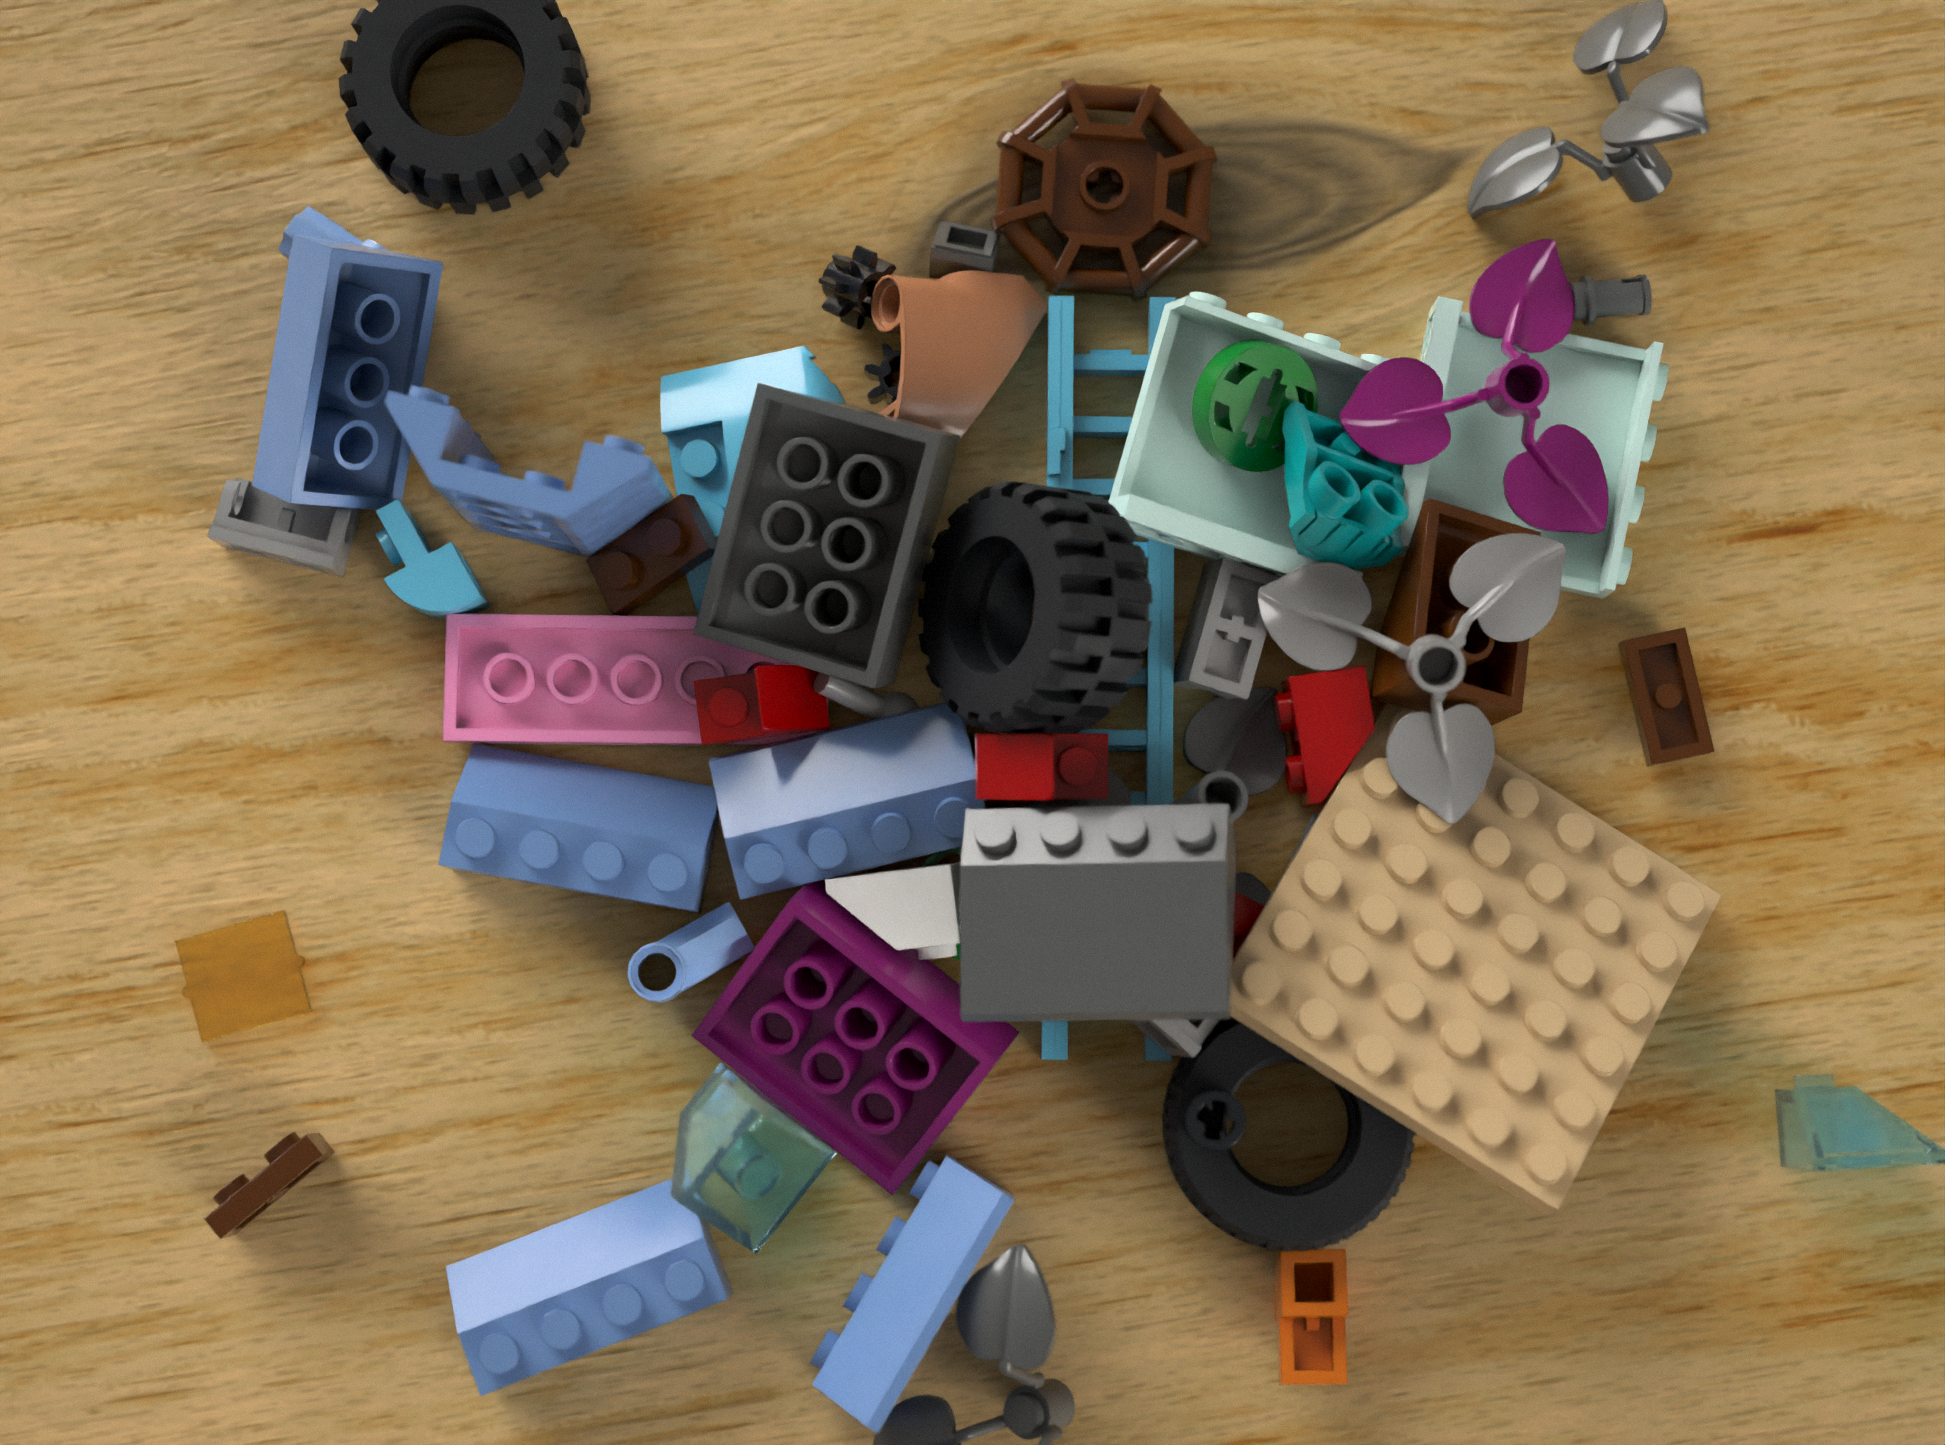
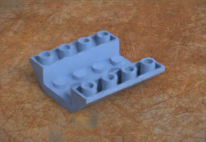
M411 386L408 395L388 390L385 405L429 481L474 529L590 558L674 499L651 457L643 455L644 446L636 442L614 436H605L603 445L585 441L572 489L568 491L564 489L565 481L547 474L526 471L524 480H520L500 473V465L493 462L494 455L480 440L481 435L471 429V423L461 417L459 409L448 405L450 397L417 386Z

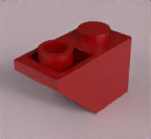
M1365 665L1291 676L1281 682L1282 693L1274 694V711L1277 726L1280 732L1289 731L1293 756L1284 757L1286 784L1290 795L1299 794L1301 807L1313 806L1324 801L1375 730Z

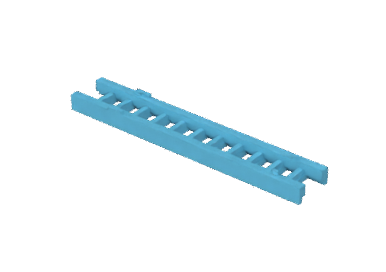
M1049 296L1046 486L1090 492L1095 497H1102L1105 500L1110 499L1115 479H1073V438H1127L1133 417L1073 416V376L1144 377L1164 306L1175 301V297H1150L1148 305V355H1131V350H1090V354H1074V296ZM1147 538V542H1133L1134 545H1139L1145 553L1148 563L1147 578H1149V583L1152 585L1153 603H1149V621H1152L1149 643L1146 647V668H1140L1138 674L1134 677H1129L1126 682L1128 687L1146 688V730L1083 729L1079 732L1108 733V752H1146V792H1130L1131 806L1166 805L1173 802L1174 547ZM1041 1021V1060H1068V1021ZM1144 1033V1061H1171L1172 1055H1168Z

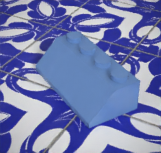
M293 234L254 469L253 487L292 504L378 510L397 499L402 502L411 448L386 407L385 400L388 390L408 395L411 386L422 387L443 269L442 262L351 242Z
M945 702L709 758L723 835L740 900L961 847L965 810L986 809L983 799H975V762L965 723Z
M473 744L450 803L439 865L453 870L701 914L719 819L714 786Z
M948 1154L940 1166L928 1160L909 1193L920 1200L907 1222L895 1216L876 1249L887 1256L874 1279L862 1272L843 1305L844 1308L853 1312L843 1332L839 1335L829 1329L809 1362L820 1369L812 1385L876 1433L881 1429L1015 1200L1013 1193Z
M688 1172L446 1267L457 1333L480 1396L727 1300L733 1294Z

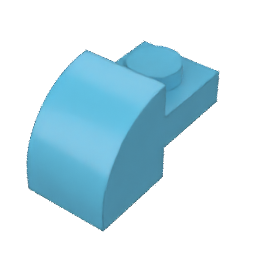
M399 499L376 511L385 527L376 533L384 552L394 566L402 562L406 566L384 578L388 587L400 599L424 615L445 620L446 614H477L491 606L463 553L452 542L432 551L410 509Z

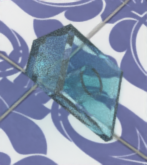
M720 1062L680 1112L671 1196L678 1203L757 1254L837 1152L758 1088Z
M1834 1074L1794 1076L1795 1088L1775 1089L1781 1167L1807 1171H1832L1945 1164V1149L1856 1086H1835Z

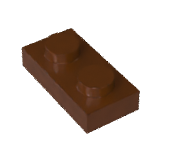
M680 494L588 558L586 562L612 615L626 616L714 555L717 540L695 496Z
M1685 627L1627 639L1618 643L1647 767L1715 752Z
M296 1132L289 1134L264 1155L269 1165L253 1179L249 1180L245 1174H242L213 1197L219 1207L205 1217L204 1220L220 1239L236 1235L332 1156L335 1151L320 1133L306 1134L301 1139Z

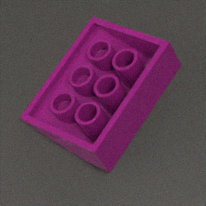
M826 879L807 883L789 900L691 1036L893 1195L1020 1032L1007 1021L963 1022L961 1018L960 984L928 959L918 960V952L915 949L896 950L826 893Z

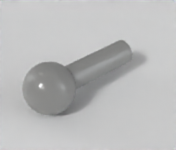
M821 672L816 676L813 685L816 693L870 718V720L919 708L916 701L903 692H889L881 696L854 682Z

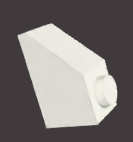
M961 862L846 875L825 880L827 894L896 950L917 948L918 960L957 955L956 944L960 943Z

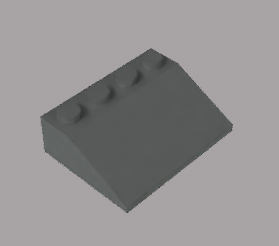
M758 383L693 634L874 689L894 684L960 435L881 413Z
M1229 803L966 809L960 863L962 1021L1230 1019L1237 845Z

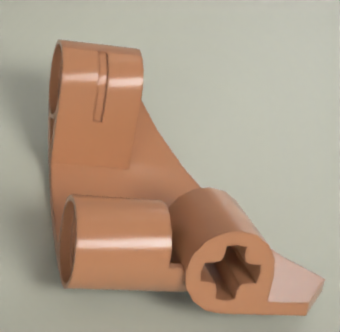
M966 270L945 275L938 280L897 275L881 277L872 294L871 314L874 325L879 331L901 334V363L897 400L879 413L960 435L961 439L985 408L1021 355L1045 314L1048 305L1023 275Z

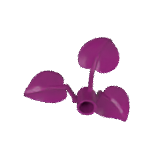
M1550 238L1541 239L1516 247L1502 255L1483 271L1472 288L1469 299V313L1473 327L1485 337L1502 339L1501 351L1510 360V362L1495 369L1488 376L1484 388L1451 400L1442 401L1443 384L1435 370L1418 359L1408 357L1393 358L1375 366L1362 378L1339 414L1340 424L1349 438L1369 455L1393 464L1415 465L1435 458L1448 447L1451 440V429L1444 413L1487 402L1488 406L1501 416L1515 417L1522 415L1524 420L1521 442L1527 451L1513 457L1504 471V495L1508 506L1521 521L1543 531L1597 534L1604 531L1606 526L1609 497L1604 468L1594 445L1579 430L1565 424L1551 426L1539 436L1537 441L1534 439L1535 423L1541 415L1537 406L1546 399L1550 388V381L1545 368L1536 360L1531 359L1527 353H1541L1563 341L1570 331L1574 318L1573 293L1561 265L1556 243ZM1513 345L1526 353H1519Z

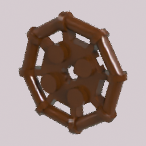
M1074 78L1062 81V88L1013 130L1010 132L1002 131L996 142L1000 148L996 214L990 219L995 233H1002L1047 284L1046 291L1058 296L1060 291L1130 296L1134 302L1145 299L1149 289L1195 250L1207 248L1212 238V234L1208 231L1212 164L1218 160L1213 146H1205L1161 96L1162 89L1153 84H1150L1148 88L1080 84L1076 83ZM1086 109L1134 113L1129 125L1090 122ZM1071 115L1076 128L1070 132V136L1058 147L1056 144L1050 150H1047L1035 144L1066 116ZM1148 120L1159 130L1179 155L1164 159L1159 152L1157 154L1147 144V138L1141 133ZM1029 161L1043 168L1041 199L1021 205L1024 163ZM1102 173L1111 175L1112 185L1122 187L1121 195L1111 196L1109 203L1097 202L1096 195L1088 193L1086 189L1087 184L1097 183L1099 174ZM1180 173H1187L1184 217L1166 208L1168 177ZM1044 217L1051 224L1056 235L1065 240L1067 245L1059 260L1027 225L1028 222ZM1161 226L1175 234L1174 237L1142 264L1138 265L1133 247L1143 242L1154 229ZM1080 251L1119 254L1124 271L1077 268L1072 266Z

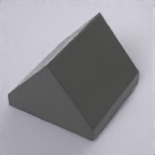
M947 221L940 222L931 247L929 277L940 279L945 275L966 270L994 272L1001 234L991 230Z

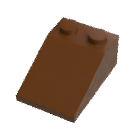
M1431 498L1425 500L1422 504L1380 634L1409 647L1417 639L1426 635H1439L1449 639L1453 635L1461 616L1469 609L1452 595L1449 588L1451 572L1460 556L1476 543L1491 537L1514 533L1541 536V532ZM1476 619L1471 624L1465 637V645L1459 649L1465 660L1464 676L1454 689L1446 692V698L1443 700L1442 706L1444 710L1459 703L1472 704L1481 710L1492 726L1522 713L1530 638L1520 642L1497 641L1482 631ZM1377 646L1371 699L1413 711L1431 713L1430 699L1432 693L1421 688L1411 678L1406 668V660Z

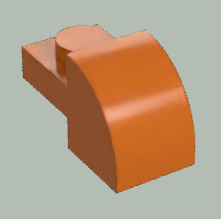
M1346 1249L1278 1251L1275 1274V1321H1278L1279 1385L1348 1384L1345 1317L1348 1316Z

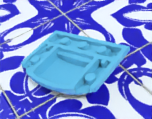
M806 346L661 377L662 434L666 435L668 439L676 495L687 494L695 496L716 540L719 536L757 384L763 383L847 405L837 385L831 383L828 377L812 361L818 358ZM713 556L686 574L697 613L700 610Z

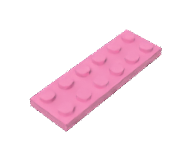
M446 614L443 741L446 743L703 746L701 744L693 681L753 673L754 666L794 664L694 635L698 616ZM826 697L827 707H828V705H829V698ZM825 730L712 746H763Z

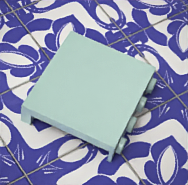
M1190 292L1189 296H1184L1164 306L1109 503L1120 513L1119 516H1123L1136 535L1213 561L1226 558L1281 577L1304 565L1320 562L1297 553L1288 526L1291 515L1285 485V464L1270 471L1250 472L1217 461L1202 446L1195 432L1192 418V402L1196 384L1209 361L1225 347L1248 339L1271 342L1288 347L1306 361L1313 372L1317 384V414L1340 422L1339 414L1362 378L1372 368L1390 359L1374 354H1362L1358 358L1340 351L1341 343L1328 336L1307 333L1303 338L1284 331V322L1273 316L1262 313H1248L1247 317L1226 310L1227 302L1220 297L1204 292ZM1236 363L1232 368H1234V367H1236V366H1238V365H1240V364H1239V363ZM1276 369L1272 372L1270 379L1261 378L1241 431L1248 433L1247 446L1251 443L1256 433L1261 417H1270L1273 408L1266 404L1275 383ZM1353 570L1362 578V572Z
M1438 296L1429 311L1419 361L1429 365L1436 371L1443 384L1442 401H1447L1484 388L1488 376L1495 369L1510 362V360L1501 351L1502 339L1488 338L1475 330L1471 323L1470 313L1462 311L1463 301ZM1567 334L1563 341L1547 351L1527 353L1531 359L1536 360L1545 368L1550 381V388L1546 399L1537 406L1541 415L1535 423L1534 439L1537 441L1539 436L1551 426L1565 424L1579 430L1591 441L1601 459L1608 486V516L1604 531L1597 534L1543 531L1529 526L1513 513L1504 495L1503 477L1509 461L1516 455L1527 451L1521 442L1524 418L1522 415L1515 417L1501 416L1495 413L1488 406L1487 402H1482L1457 411L1444 413L1450 425L1451 440L1448 447L1438 456L1424 463L1399 465L1402 479L1405 483L1403 499L1407 504L1409 515L1400 525L1403 550L1397 556L1405 557L1422 504L1425 500L1431 498L1541 532V536L1561 542L1566 547L1561 578L1562 591L1604 599L1615 591L1616 584L1624 585L1629 575L1633 555L1632 548L1624 546L1628 522L1637 523L1645 494L1644 486L1636 485L1640 461L1648 463L1656 440L1657 426L1648 424L1652 400L1659 402L1662 399L1668 379L1669 365L1660 363L1664 343L1654 341L1645 350ZM1513 345L1519 353H1526Z

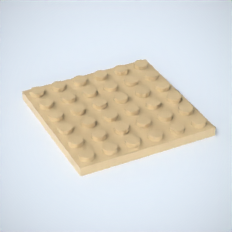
M1385 703L1374 721L1375 730L1343 773L1232 959L1230 1016L1549 1217L1559 1209L1722 895L1495 753L1489 777L1478 799L1460 820L1455 823L1446 822L1433 810L1406 793L1393 778L1386 760L1387 739L1395 724L1403 716L1414 711Z

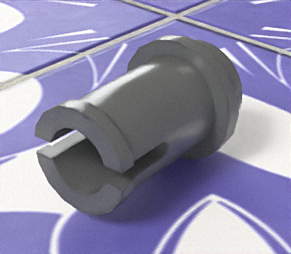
M1645 274L1637 275L1636 277L1593 281L1590 275L1581 276L1579 282L1569 283L1574 298L1573 320H1582L1584 325H1593L1596 318L1634 314L1648 315L1652 300L1649 279H1646L1647 276Z

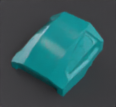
M1293 401L1284 410L1282 432L1285 439V485L1291 515L1288 526L1297 553L1320 562L1339 563L1352 570L1387 565L1403 550L1400 525L1409 515L1407 504L1403 499L1405 483L1402 479L1399 465L1369 455L1349 438L1340 422L1306 410L1304 404Z

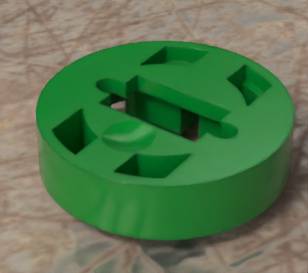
M1248 339L1225 347L1206 365L1194 391L1192 418L1200 443L1217 461L1242 470L1265 472L1284 465L1285 439L1282 432L1284 410L1293 401L1304 404L1306 410L1318 413V389L1313 372L1299 354L1282 345L1263 340ZM1236 363H1239V364H1240V365H1238V366L1232 368ZM1276 369L1275 383L1266 404L1273 408L1270 417H1261L1256 433L1251 443L1247 446L1248 433L1241 431L1261 378L1270 379L1272 372Z

